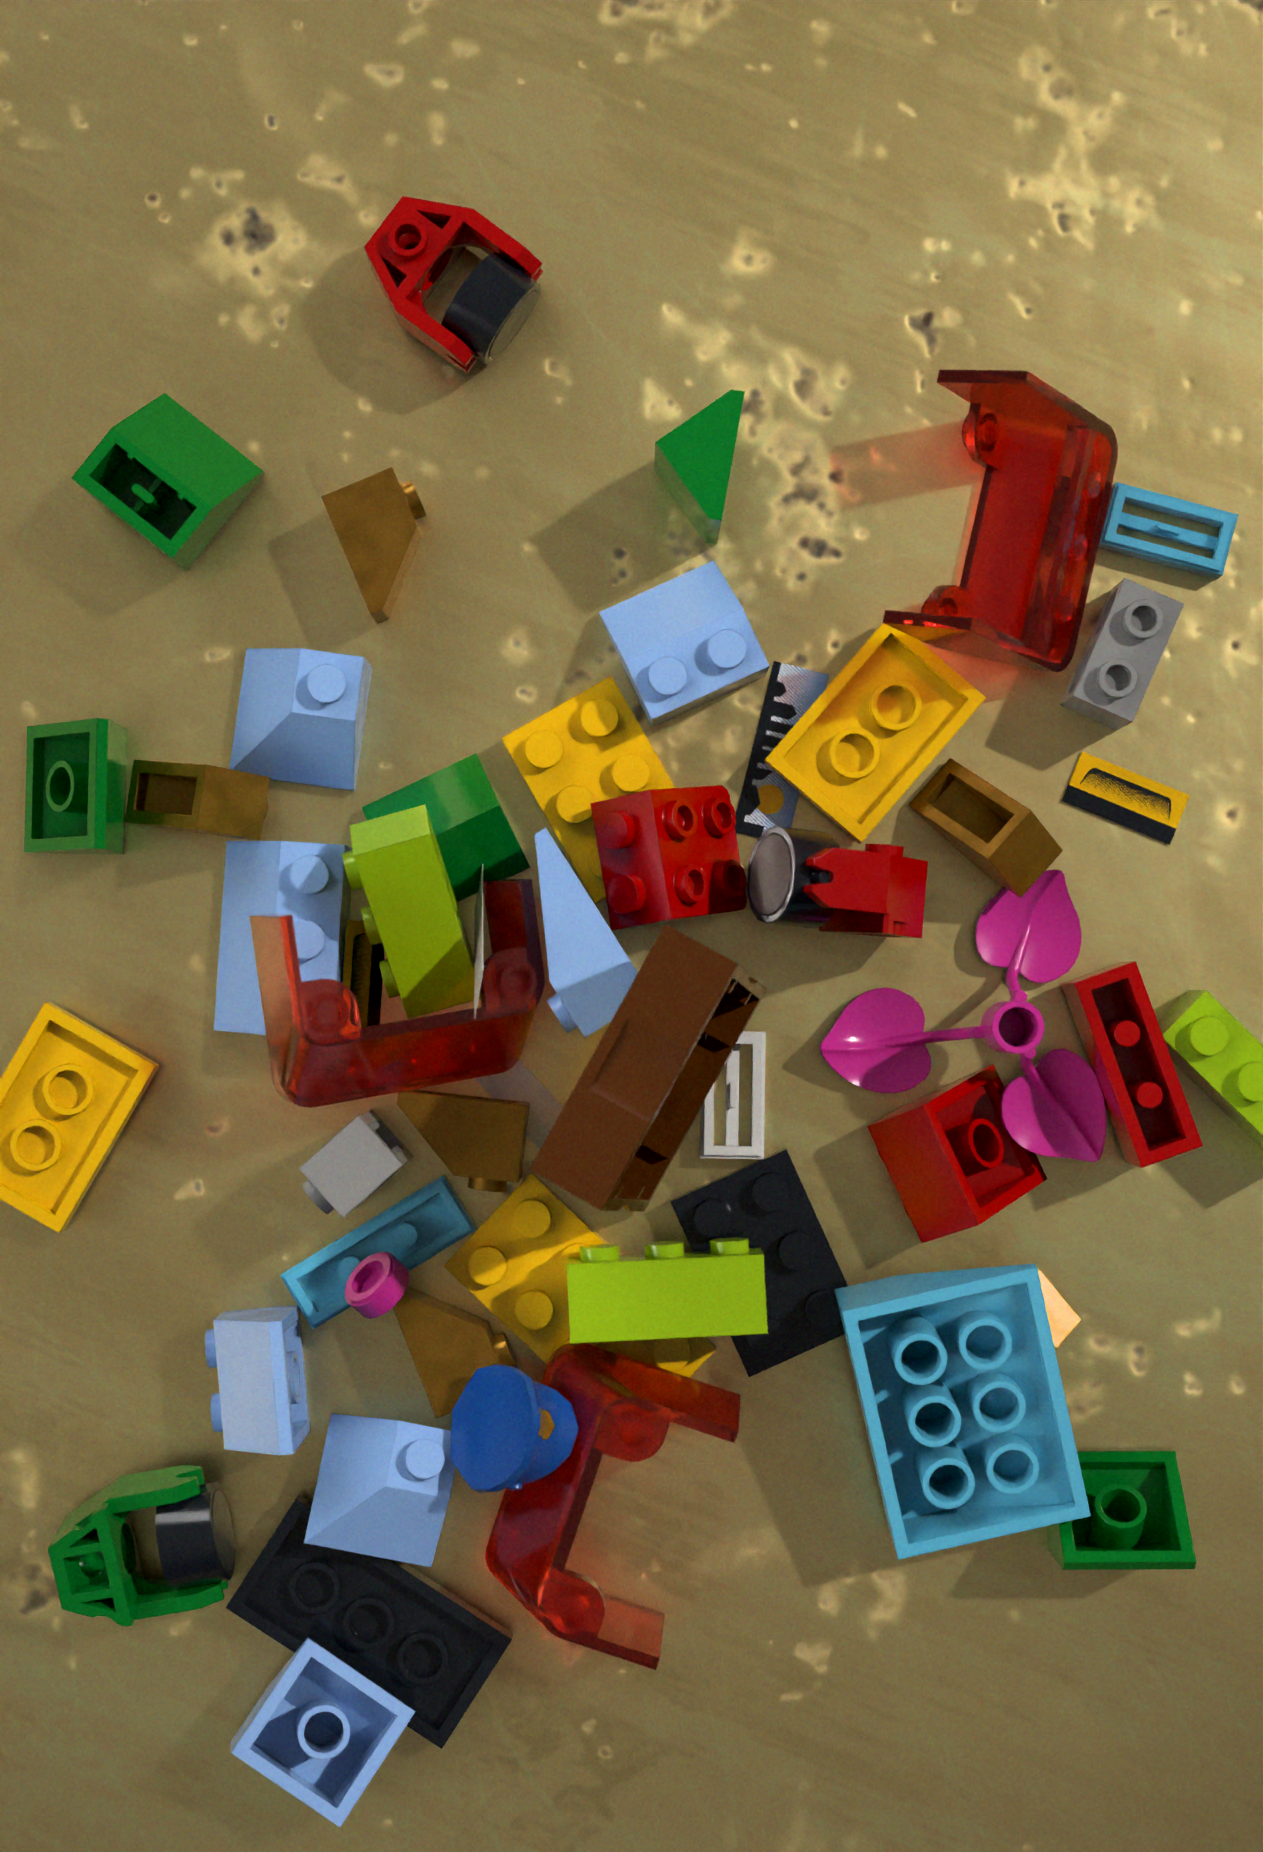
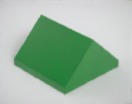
M731 389L655 442L654 471L705 543L717 545L744 391Z
M103 718L27 726L24 852L124 855L126 728Z
M476 753L362 807L366 819L371 820L426 804L456 902H460L478 893L482 864L483 890L531 868Z
M1077 1451L1091 1516L1047 1526V1549L1063 1570L1195 1569L1196 1556L1176 1452Z

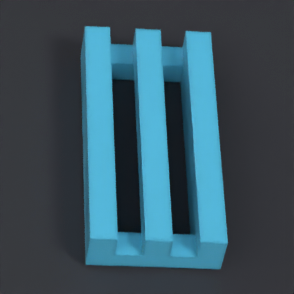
M1114 483L1111 487L1108 508L1105 510L1102 521L1104 524L1102 532L1098 536L1096 547L1215 579L1223 575L1238 514L1130 485ZM1124 503L1214 526L1220 528L1218 537L1128 514L1122 512ZM1117 527L1211 551L1213 556L1211 559L1117 534Z

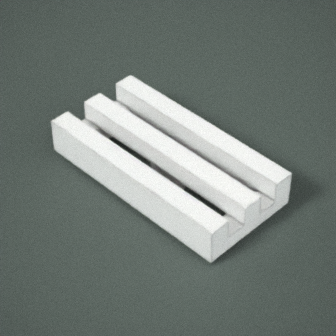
M743 1031L726 1063L725 1145H713L714 1084L700 1108V1158L764 1159L766 1032ZM740 1044H752L750 1146H738Z

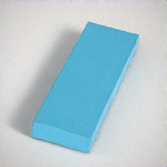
M444 1174L283 1272L280 1277L313 1330L351 1307L345 1300V1286L352 1271L366 1257L378 1252H389L410 1271L471 1234L478 1227L449 1179Z

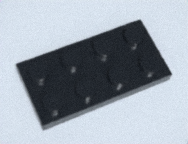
M299 1494L226 1608L294 1653L307 1637L415 1710L407 1727L442 1749L512 1641L513 1633L406 1563L305 1544L304 1538L312 1502Z

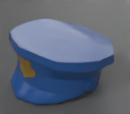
M495 1364L479 1368L473 1374L452 1410L450 1458L463 1479L472 1490L478 1493L499 1492L507 1487L508 1490H522V1485L539 1480L552 1473L571 1455L579 1432L573 1406L557 1390L532 1381L528 1375L516 1367Z

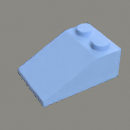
M544 828L534 835L549 982L557 993L549 998L547 1002L567 1033L578 1027L586 1038L612 1021L638 972L548 830Z

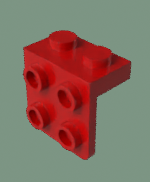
M724 786L653 789L590 803L611 931L681 918L734 912L745 908L747 903L745 891L746 875L740 861L735 831L736 815L729 793Z

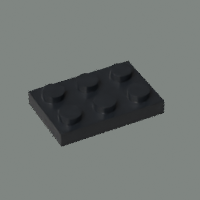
M786 1148L670 1200L692 1251L710 1250V1240L748 1238L749 1248H761L764 1254L768 1334L731 1336L749 1377L844 1335L834 1289L847 1287L848 1285Z

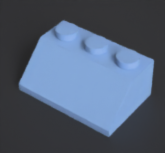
M226 841L214 1030L272 1036L320 1039L339 1038L346 921L350 918L351 886L344 867L342 853L351 851L352 848L340 844L292 841Z

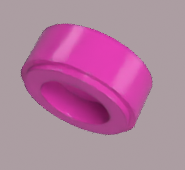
M384 1251L374 1253L362 1260L350 1274L345 1286V1300L363 1317L368 1319L377 1318L392 1309L401 1299L408 1286L409 1271L391 1253Z

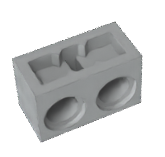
M1124 578L1110 590L1060 705L1116 730L1133 722L1184 604Z
M372 1109L358 1115L299 1168L308 1178L302 1184V1188L324 1213L329 1214L335 1209L344 1218L361 1205L414 1156Z

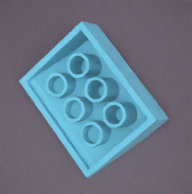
M1035 1263L895 1275L834 1289L886 1519L898 1560L1091 1516L1039 1273Z

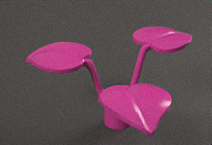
M1060 870L1045 871L1022 898H1019L1004 887L989 900L981 911L975 926L976 951L985 963L995 967L1008 968L1005 981L1011 998L1009 1001L998 1002L990 1006L985 1011L980 1025L923 1032L925 1025L924 1012L914 998L898 989L876 988L858 995L846 1005L832 1028L820 1043V1053L826 1063L840 1077L858 1087L879 1093H899L916 1087L929 1075L931 1058L925 1044L983 1038L985 1043L997 1052L1020 1054V1067L1026 1074L1011 1080L1002 1093L1000 1103L1001 1120L1010 1138L1025 1150L1038 1155L1071 1158L1088 1162L1098 1161L1103 1152L1107 1125L1105 1102L1097 1076L1083 1058L1066 1049L1050 1050L1038 1060L1035 1066L1033 1065L1032 1058L1036 1056L1035 1047L1040 1043L1044 1034V1020L1039 1010L1034 1005L1026 1002L1027 994L1021 990L1018 981V974L1034 983H1046L1056 980L1067 973L1077 960L1081 947L1082 932L1079 917L1068 893L1063 872Z

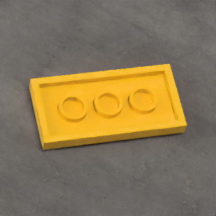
M531 1172L444 1264V1267L624 1439L630 1442L716 1351V1345L707 1337L570 1344L567 1260L569 1257H580L581 1246L608 1243L537 1175Z

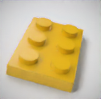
M889 615L766 757L764 763L856 842L861 844L983 703L986 697Z
M612 676L501 738L595 904L606 899L590 803L646 790L675 788Z
M45 1002L0 1078V1199L58 1233L65 1231L160 1065L57 1005Z

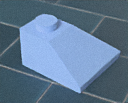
M303 648L246 649L229 769L270 777L269 780L355 791L373 667L365 657Z
M331 1413L304 1543L431 1568L447 1511L456 1469L455 1464L450 1458L451 1431L399 1420Z

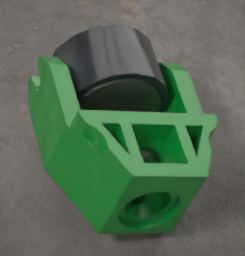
M180 1465L118 1477L65 1516L47 1548L62 1610L92 1618L95 1616H106L118 1625L127 1627L132 1626L135 1619L139 1620L201 1609L223 1600V1589L228 1588V1580H231L235 1569V1539L231 1512L222 1486L217 1482L204 1484L205 1479L202 1466ZM156 1506V1539L164 1576L147 1579L143 1575L129 1513L132 1510Z

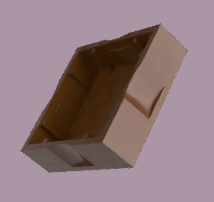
M665 924L533 1161L530 1170L601 1211H618L623 1207L629 1211L644 1212L688 1134L705 1098L725 1067L737 1045L739 1037L746 1029L767 989L757 980L751 978L749 973L736 962Z

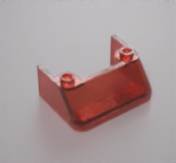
M939 370L937 383L971 403L968 415L962 425V441L971 459L986 468L960 586L945 584L937 586L923 603L921 613L885 610L883 623L939 649L1032 670L1060 672L1069 665L1076 649L1117 465L1118 443L1116 434L1108 423L1030 371Z
M494 879L483 881L492 955L483 964L480 988L482 1007L477 1008L475 1019L473 1008L361 1027L356 998L346 985L336 980L323 978L301 981L292 915L258 914L249 916L272 1081L278 1094L291 1104L313 1108L500 1074L511 1069L522 1055L545 986L532 879Z
M567 1343L551 1354L546 1364L541 1384L557 1390L573 1406L579 1432L571 1455L552 1473L539 1480L522 1485V1490H508V1487L505 1488L485 1551L486 1564L490 1573L554 1636L656 1670L661 1654L665 1613L605 1594L594 1580L583 1574L565 1569V1565L603 1454L630 1462L648 1459L658 1452L663 1445L670 1422L735 1443L739 1432L741 1394L593 1345Z

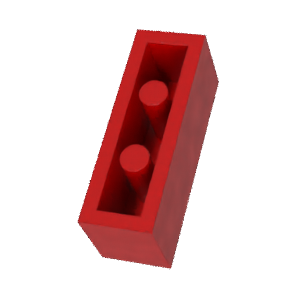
M1136 961L1120 962L1061 983L1091 1068L1097 1076L1105 1106L1126 1163L1143 1168L1202 1147L1203 1144Z

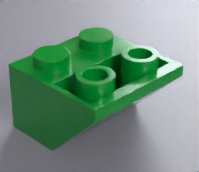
M163 393L113 426L71 478L90 496L187 572L265 473L166 393Z

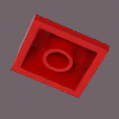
M994 1064L911 1101L867 1126L879 1156L890 1174L921 1243L978 1226L1047 1180L1036 1154L1019 1146L1010 1138L1001 1120L1000 1103L1005 1087Z

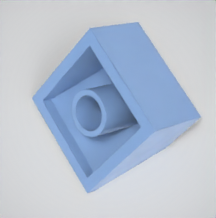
M714 560L599 612L651 728L763 678L769 669L768 661L742 605Z
M298 1305L224 1311L213 1319L214 1329H207L205 1333L207 1365L209 1368H217L219 1393H213L211 1396L210 1410L214 1432H223L224 1450L271 1455L294 1454L311 1431L300 1308Z
M307 1637L268 1685L231 1740V1753L332 1823L341 1827L409 1723L415 1710Z

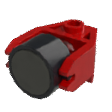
M402 196L364 246L371 269L399 325L445 360L466 373L475 364L476 358L484 364H489L508 347L527 321L541 293L540 284L537 283V280L543 274L541 269L542 263L526 247L472 208ZM416 246L413 249L406 250L407 247ZM468 246L482 249L488 256L466 278L446 310L442 323H438L428 315L424 307L425 302Z
M773 826L762 833L751 853L748 866L747 895L751 910L756 918L767 924L814 929L819 927L820 932L893 938H922L928 861L903 857L904 847L865 844V851L840 848L831 834L822 831Z

